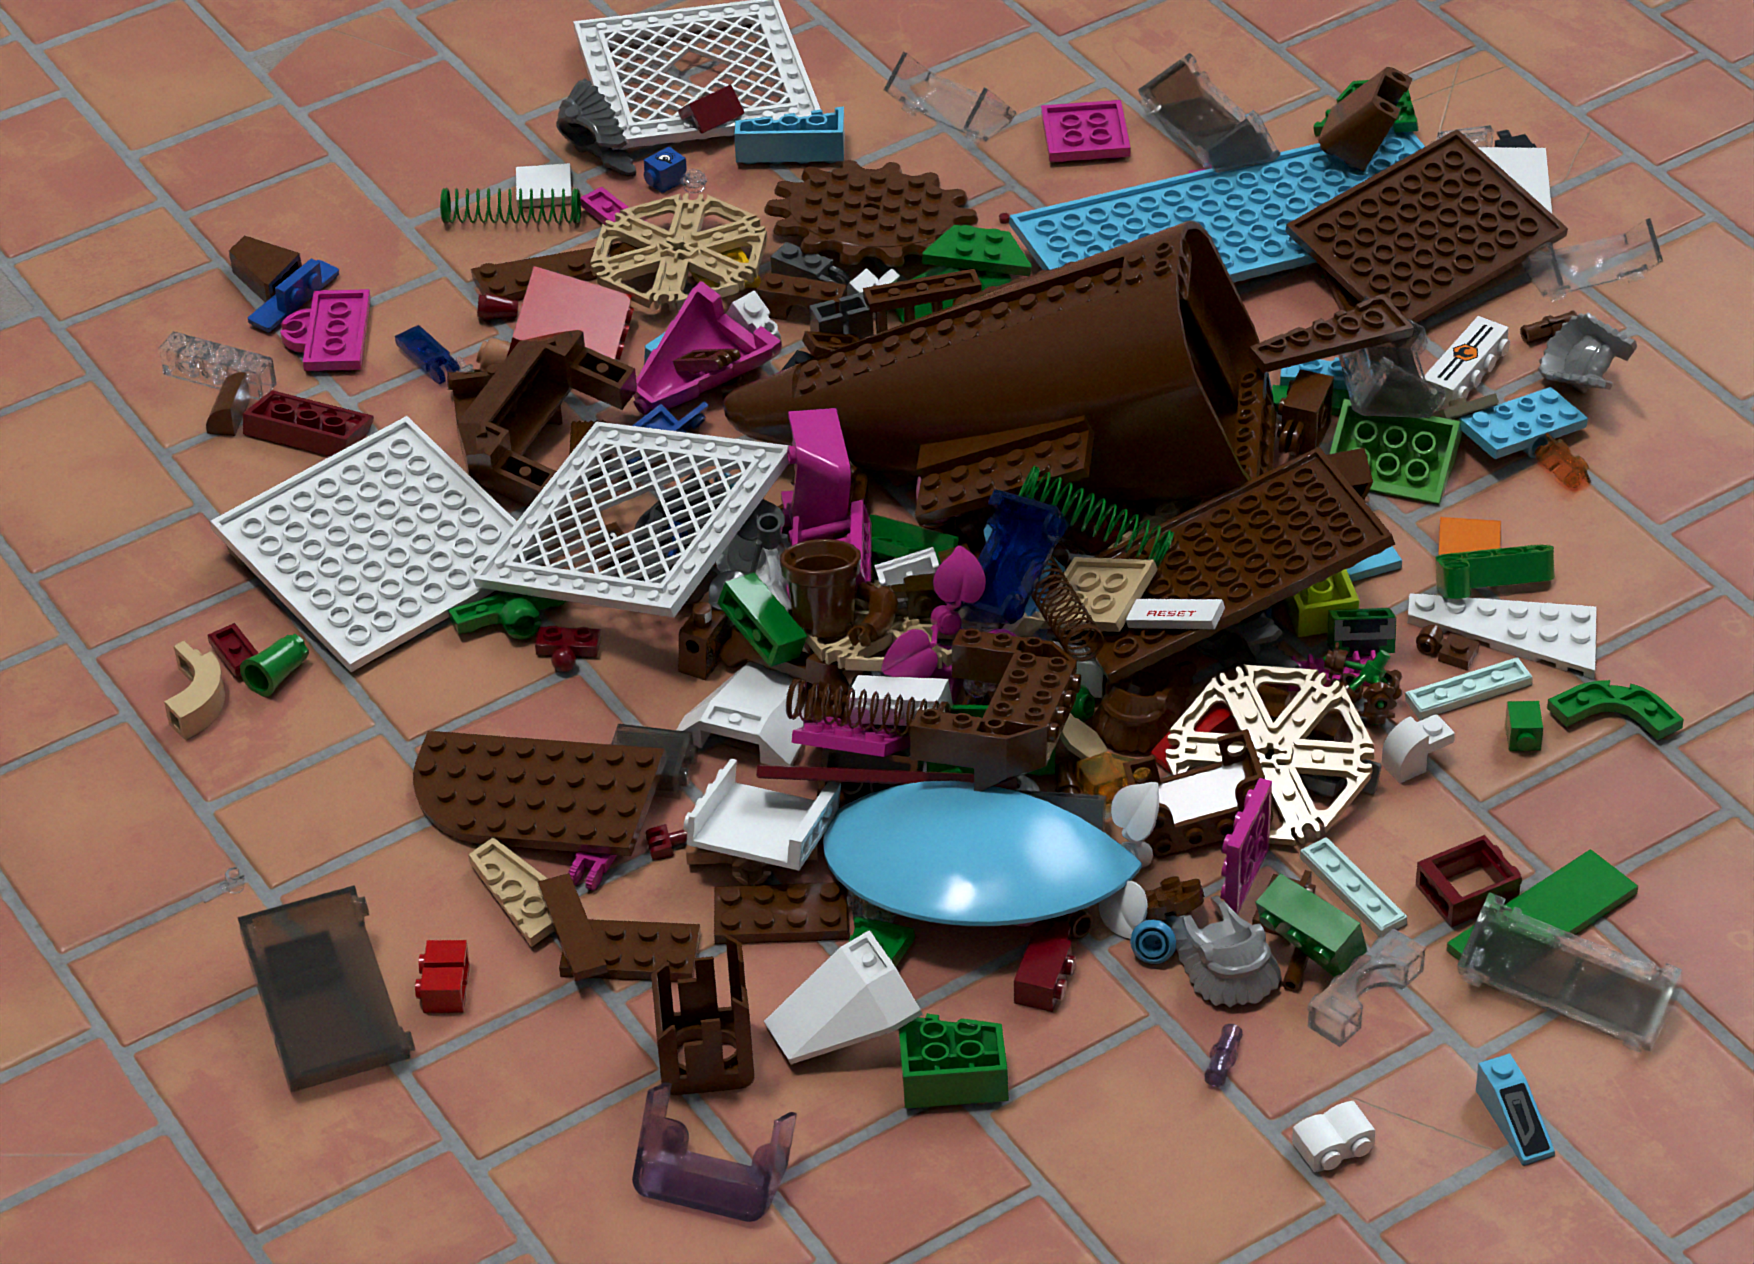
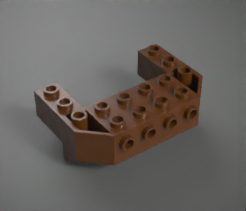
M580 330L558 332L519 341L457 422L460 446L468 475L477 484L529 507L557 471L522 455L569 392L575 389L623 410L637 391L635 368L585 347L584 334Z
M974 628L959 629L952 643V678L996 683L999 685L983 718L974 717L966 713L952 714L939 712L936 709H918L910 725V759L974 768V791L980 792L999 783L1045 767L1074 706L1076 693L1078 694L1080 691L1081 674H1077V661L1053 641L1042 640L1039 637L1024 638L1011 636L1008 633L980 632Z

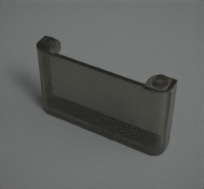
M355 885L237 917L246 955L290 1093L410 1059V1051L415 1050L410 1030L404 1032L402 1026L398 1025L365 927L364 917L369 916L367 902L364 896L358 897Z

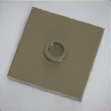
M1496 393L1468 402L1465 397L1448 402V408L1428 415L1453 420L1496 406L1499 401Z

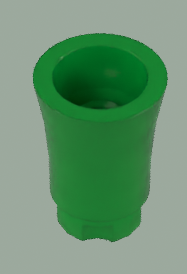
M296 634L286 635L260 653L242 661L240 665L241 676L253 692L263 697H268L308 657L309 649L300 636Z

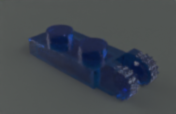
M420 325L395 336L396 345L425 372H429L431 378L438 384L446 381L445 374L440 366L444 365L447 372H461L458 362L450 356V352Z

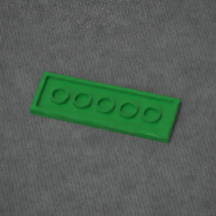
M1590 849L1447 942V951L1495 989L1635 896L1638 892V885Z

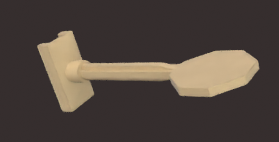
M1018 609L1002 629L1013 632L1017 637L1028 638L1033 636L1045 620L1040 612L1035 611L1030 617L1027 616L1023 609ZM1070 713L1060 734V739L1069 751L1086 763L1101 765L1105 761L1107 747L1097 732L1073 717Z

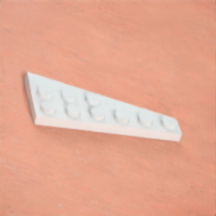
M1409 594L1408 624L1421 628L1428 625H1436L1441 628L1443 633L1450 631L1463 635V637L1487 642L1490 643L1491 649L1534 662L1541 659L1556 663V668L1567 671L1569 668L1583 671L1584 677L1594 679L1596 654V607L1468 597L1449 599L1440 595Z

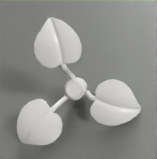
M1157 782L1126 786L1117 792L1111 805L1114 823L1123 828L1122 836L1130 841L1123 842L1120 845L1131 852L1142 863V868L1148 866L1153 858L1152 848L1142 840L1152 833L1156 824L1159 809V786ZM1127 881L1123 888L1099 902L1100 916L1105 925L1111 931L1124 938L1131 939V934L1135 927L1146 920L1147 897L1143 888L1136 882Z

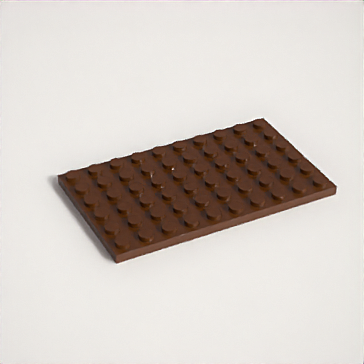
M1317 447L1160 524L1161 533L1159 540L1169 530L1174 532V537L1163 561L1157 567V572L1140 599H1222L1225 609L1215 629L1128 628L1126 622L1120 632L1101 631L1104 636V644L1101 651L1094 657V660L1110 684L1123 680L1147 666L1156 664L1165 657L1180 652L1204 638L1211 637L1226 627L1237 624L1261 610L1268 609L1271 605L1285 598L1294 596L1316 583L1325 581L1328 577L1344 569L1351 568L1373 555L1382 553L1385 549L1395 545L1393 536L1323 450ZM1158 528L1150 537L1139 558H1136L1145 532L1137 535L1128 553H1125L1129 540L1093 558L1148 560L1157 537ZM1056 584L1049 586L1048 589H1052ZM1082 631L1078 636L1082 638L1088 631ZM1091 631V633L1084 640H1082L1084 645L1092 639L1094 631ZM1098 632L1094 641L1088 646H1086L1088 651L1096 645L1099 635Z

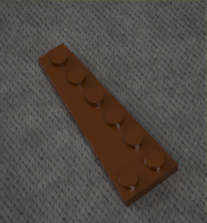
M625 242L611 244L607 257L639 248ZM595 247L499 264L485 263L480 267L471 269L472 278L482 295H486L487 292L511 300H523L534 266L583 281L597 279V276H593L590 264Z
M1384 294L1356 304L1355 309L1349 312L1344 310L1334 313V318L1324 321L1320 318L1313 321V325L1306 329L1298 327L1285 334H1280L1252 345L1249 348L1248 357L1262 373L1412 337L1414 327Z

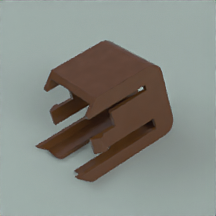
M725 934L731 996L730 1007L718 1008L713 956L694 958L696 978L678 979L680 1012H674L669 962H665L651 974L661 1084L663 1091L667 1094L687 1095L746 1088L754 1082L750 1014L742 943ZM722 1043L733 1046L736 1049L734 1054L723 1059ZM683 1044L686 1066L678 1062L677 1049Z

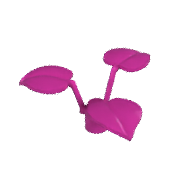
M957 546L951 555L940 564L934 575L933 587L938 597L945 602L955 603L938 606L931 613V623L933 625L931 626V642L927 633L921 629H912L900 635L890 646L881 666V671L884 674L892 677L929 678L938 663L937 654L932 650L937 645L938 632L940 631L945 635H953L959 629H963L961 627V617L954 609L960 607L961 601L966 603L978 601L986 585L982 566L967 549ZM995 629L989 632L994 634L1008 633L1011 636H1016L1013 632L1006 629Z

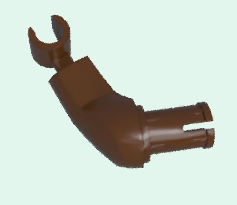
M870 581L862 582L857 588L859 599L869 603V614L858 626L848 631V637L852 646H856L859 642L863 647L870 646L871 642L876 641L891 629L896 615L898 600L894 591L887 586L877 587Z

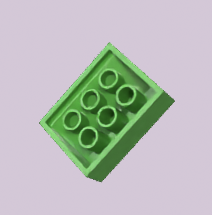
M1344 399L1329 454L1364 448L1373 479L1369 491L1440 505L1462 437L1461 424L1457 420Z

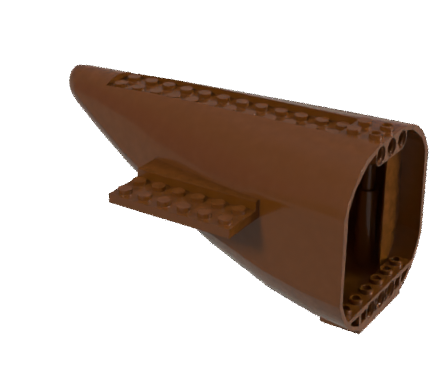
M1195 221L1178 224L1076 262H1068L1052 270H1042L1036 275L1023 279L1016 278L1010 283L997 287L990 286L983 291L971 295L964 294L954 299L953 305L948 308L848 344L768 377L738 387L730 392L723 402L725 417L740 433L766 443L792 446L793 436L788 411L836 408L848 459L854 466L913 479L921 477L914 516L919 526L1018 498L1020 490L1034 465L1040 469L1036 486L1047 472H1050L1051 478L1047 491L1053 482L1061 477L1062 484L1058 496L1068 483H1072L1073 489L1070 499L1080 488L1084 490L1083 499L1094 493L1095 500L1105 498L1106 501L1156 502L1217 497L1272 470L1277 415L1274 408L1269 373H1262L1248 357L1250 346L1260 343L1254 324L1211 236ZM1048 476L1044 479L1034 496H1042ZM1059 481L1056 483L1048 497L1054 498ZM1070 486L1061 498H1067ZM1081 492L1077 495L1075 499L1080 498Z

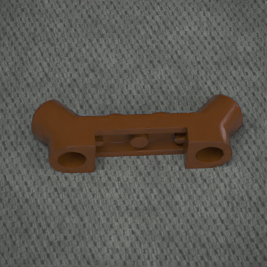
M735 625L732 628V637L720 646L721 659L727 666L732 668L741 665L747 660H752L762 664L767 669L789 674L793 679L805 680L812 684L817 681L821 691L829 683L832 693H835L841 685L843 695L848 694L850 684L842 673L843 668H838V661L828 665L825 660L822 662L815 653L811 655L802 651L799 658L769 667Z

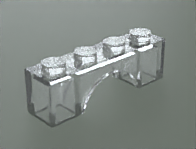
M1394 928L1384 937L1377 938L1370 950L1363 956L1356 957L1349 969L1342 975L1335 976L1329 987L1321 994H1316L1312 997L1307 1007L1309 1011L1308 1027L1341 1047L1361 1029L1363 1005L1358 997L1364 992L1377 987L1404 989L1424 971L1426 948Z

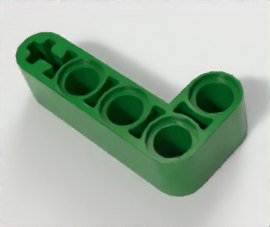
M1540 544L1441 554L1435 557L1437 589L1445 598L1449 599L1469 597L1473 588L1542 582L1555 578L1554 547L1551 545Z

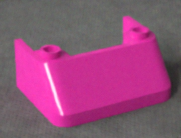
M837 409L788 411L793 441L792 446L787 447V458L789 464H794L795 479L793 491H781L782 512L785 516L784 527H788V531L793 530V517L795 516L800 517L804 530L847 519L851 470ZM845 532L815 540L844 538Z

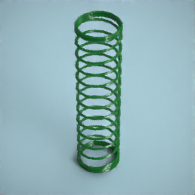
M443 188L441 191L440 213L444 223H453L456 215L459 221L463 223L466 220L467 214L471 223L476 221L478 215L482 223L487 221L488 215L491 221L495 223L498 220L499 214L503 223L508 221L510 215L512 221L517 223L520 214L523 222L526 224L530 220L531 214L535 223H538L543 215V219L547 224L551 221L552 214L555 222L558 224L562 220L563 213L568 224L572 220L575 224H578L581 218V195L578 188H574L572 191V212L569 221L565 208L564 188L562 189V207L559 221L555 213L553 188L551 189V210L548 221L544 211V190L542 188L540 190L541 204L537 221L533 209L532 188L530 189V207L527 221L523 213L521 188L519 189V211L516 221L512 212L511 188L508 190L509 205L505 221L501 210L500 188L498 189V208L495 221L491 214L489 188L487 189V211L484 221L480 212L479 188L476 189L477 206L474 220H472L470 215L469 189L466 188V209L463 221L460 218L458 208V188L455 189V212L452 220L450 219V191L448 188Z
M1036 465L1031 468L1018 495V502H1024L1029 493L1026 506L1029 505L1040 485L1048 476L1037 511L1041 509L1048 495L1059 481L1048 516H1051L1061 497L1070 486L1059 522L1062 521L1074 499L1081 492L1070 527L1074 525L1082 509L1092 497L1081 532L1085 530L1095 511L1103 502L1092 537H1095L1103 521L1114 507L1103 543L1106 542L1116 523L1125 513L1114 548L1118 546L1124 533L1136 518L1125 553H1128L1137 535L1147 523L1136 558H1139L1150 537L1158 528L1157 537L1148 560L1153 558L1156 566H1160L1173 540V531L1165 532L1159 540L1161 526L1157 525L1148 535L1150 528L1149 519L1145 520L1137 530L1138 514L1134 515L1126 524L1128 511L1124 509L1115 519L1116 504L1111 505L1103 516L1106 506L1105 498L1101 499L1092 510L1095 500L1094 493L1090 494L1081 505L1084 495L1083 488L1078 489L1070 500L1073 484L1068 483L1058 496L1062 484L1061 477L1057 478L1047 491L1051 478L1050 472H1047L1036 486L1040 469Z

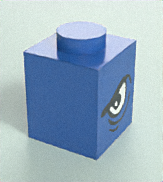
M667 147L644 159V179L649 186L654 187L661 193L688 180L686 158L671 147Z

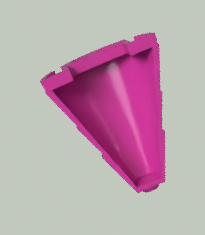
M700 281L696 287L692 288L677 316L668 326L658 347L652 350L636 379L637 391L633 395L635 399L633 401L634 406L640 413L645 415L660 404L668 410L693 400L700 393L725 384L732 378L751 371L775 358L781 352V340L762 326L756 329L753 334L724 313L721 295ZM735 348L741 355L739 360L708 374H705V371L696 374H689L688 371L676 372L673 364L675 359L699 349Z

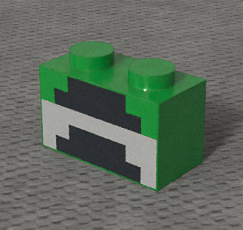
M1390 608L1328 610L1327 646L1331 651H1334L1336 642L1340 643L1339 649L1348 651L1347 658L1352 657L1354 651H1358L1359 654H1367L1368 656H1370L1371 650H1375L1376 655L1380 650L1387 653H1395L1396 616Z

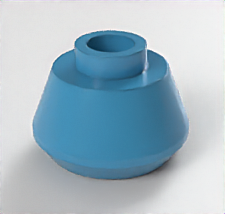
M1146 920L1135 927L1131 934L1130 944L1133 953L1141 961L1149 964H1160L1167 961L1173 955L1176 948V937L1173 930L1164 922Z

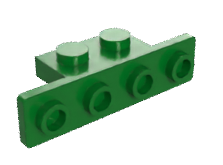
M879 515L869 516L872 523L871 551L877 552V558L893 560L894 557H903L933 547L938 563L941 564L938 552L958 546L959 539L957 536Z

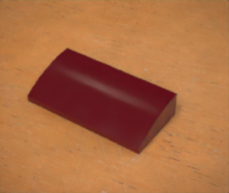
M271 390L243 413V434L333 456L364 439L374 421V416Z

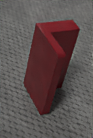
M730 84L679 109L678 113L682 120L692 116L699 132L705 133L743 115L744 110Z

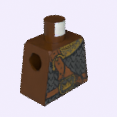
M707 602L694 604L693 613L679 632L678 672L707 680L722 660L719 651L720 646L732 637L729 619L724 611L711 608V605Z

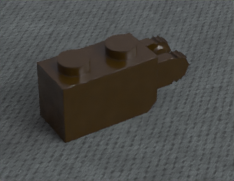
M935 573L910 575L903 579V584L887 586L894 591L897 599L904 598V601L898 602L895 616L907 615L909 620L931 618V613L936 607L955 602H945L938 597L933 587ZM961 601L960 607L954 609V611L959 615L970 614V603Z

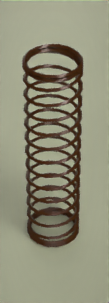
M1035 550L1026 554L1018 564L1017 575L1062 648L1079 662L1094 658L1103 647L1104 636L1054 557L1044 550ZM1037 554L1048 556L1039 557L1031 561L1024 569L1022 575L1023 564L1029 557ZM1042 559L1050 560L1052 562H1047L1036 566L1029 573L1027 580H1025L1027 569L1031 566V564ZM1045 565L1052 566L1051 569L1043 570L1037 574L1032 582H1029L1031 575L1036 569ZM1051 571L1046 578L1042 579L1039 582H1035L1040 575H1042L1045 572ZM1056 584L1052 589L1044 592L1049 586ZM1060 590L1056 595L1049 597L1053 592ZM1042 594H1047L1045 598H1041ZM1068 595L1071 596L1070 599L1064 600ZM1064 596L1060 601L1053 603L1057 598ZM1071 601L1075 602L1074 605L1068 606ZM1068 602L1064 607L1057 609L1061 604ZM1050 606H1055L1052 610H1049ZM1072 608V609H1071L1069 612H1067L1066 614L1061 615L1062 612L1066 611L1067 609ZM1075 608H1079L1078 611L1072 612ZM1054 612H1059L1056 616H1053ZM1076 614V615H1075L1074 617H1072L1070 620L1065 621V620H1066L1068 617H1070L1071 615ZM1079 614H1082L1081 618H1076ZM1083 620H1086L1085 624L1079 625ZM1079 621L1074 626L1068 628L1072 623ZM1067 624L1065 628L1061 629V625ZM1084 629H1089L1084 637L1069 641L1071 637L1080 634ZM1092 629L1094 630V635L1087 644L1080 647L1068 646V644L1084 640L1091 633ZM1098 632V641L1091 650L1078 654L1068 650H1077L1088 646L1094 641ZM1093 652L1092 654H1090V655H1088V656H1086V657H1075V656H1084V655H1087V654Z
M794 679L789 686L786 697V714L790 720L800 716L804 722L812 718L816 724L824 720L825 724L831 725L835 721L839 727L847 723L851 729L860 725L863 731L872 727L876 733L884 729L885 733L889 735L896 730L900 737L907 732L910 736V725L915 710V699L913 696L909 699L907 706L906 729L903 733H899L897 725L903 708V697L901 694L897 697L895 703L894 727L889 732L885 725L891 706V695L889 692L885 695L883 701L882 725L876 730L873 722L879 705V693L877 691L873 693L871 698L870 723L864 728L861 720L867 703V691L865 689L861 691L859 696L858 722L852 726L849 718L855 701V690L853 687L849 689L847 694L846 720L843 724H840L837 716L843 700V688L841 685L835 692L834 718L831 722H827L825 717L831 698V686L829 683L823 690L822 716L819 720H815L813 715L819 697V684L817 681L811 689L810 715L807 718H803L801 713L807 696V682ZM798 685V698L792 715V699L795 687ZM815 687H816V696H815V701H814V705H813V694H814V689H815ZM828 688V698L825 706V696ZM839 690H840V699H839V704H838V708H837V698H838V693H839ZM852 692L851 706L849 709V700ZM863 694H864V702H863V707H862V711H861V702H862V697H863ZM875 696H876V704H875V709H874V713H873V704H874V699H875ZM887 698H888V706H887V711H886V715H885V707H886V702H887ZM925 698L921 701L919 709H923V705L924 710L927 709V700ZM899 700H900V708H899V713H898V717H897L898 704H899ZM936 700L933 703L932 709L936 707V710L943 712L945 708V713H951V707L948 702L943 701L939 704ZM911 703H912V710H911V715H910V719H909L910 707H911Z

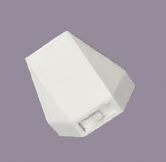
M749 661L684 716L673 734L672 740L702 748L710 733L759 744L760 763L793 766L802 749V744L791 743L792 732L795 729L804 727V721L801 720L800 716L790 720L786 714L787 692L794 679L789 674L767 669L762 664ZM796 685L793 694L792 715L797 703L798 685ZM805 704L801 711L803 718L805 715Z
M869 930L841 946L766 1018L764 1023L790 1064H794L894 1032L923 1014L898 970Z

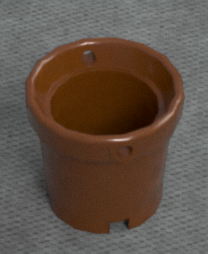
M831 539L809 540L786 548L780 555L782 576L788 583L792 614L796 623L802 629L803 627L812 629V637H832L847 632L846 624L848 623L853 628L855 625L856 577L861 569L860 550L850 543Z

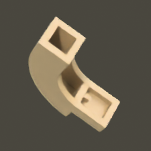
M185 641L174 645L177 666L192 683L184 691L169 698L164 703L169 724L187 740L203 731L218 717L224 705L225 689L220 664L213 652L210 651L202 656L198 649L193 650Z

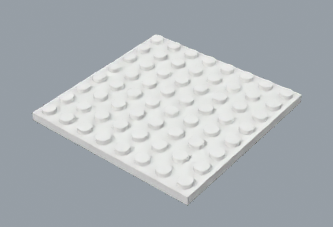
M406 416L210 521L211 530L350 672H353L450 617L449 609L478 601L496 591L476 587L472 578L517 521ZM541 551L529 554L526 557V561L542 555Z

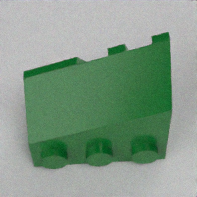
M927 1013L925 1018L917 1017L898 1029L905 1108L1009 1101L1008 1070L1002 1024L964 1018L957 1022L941 1021L939 1015Z

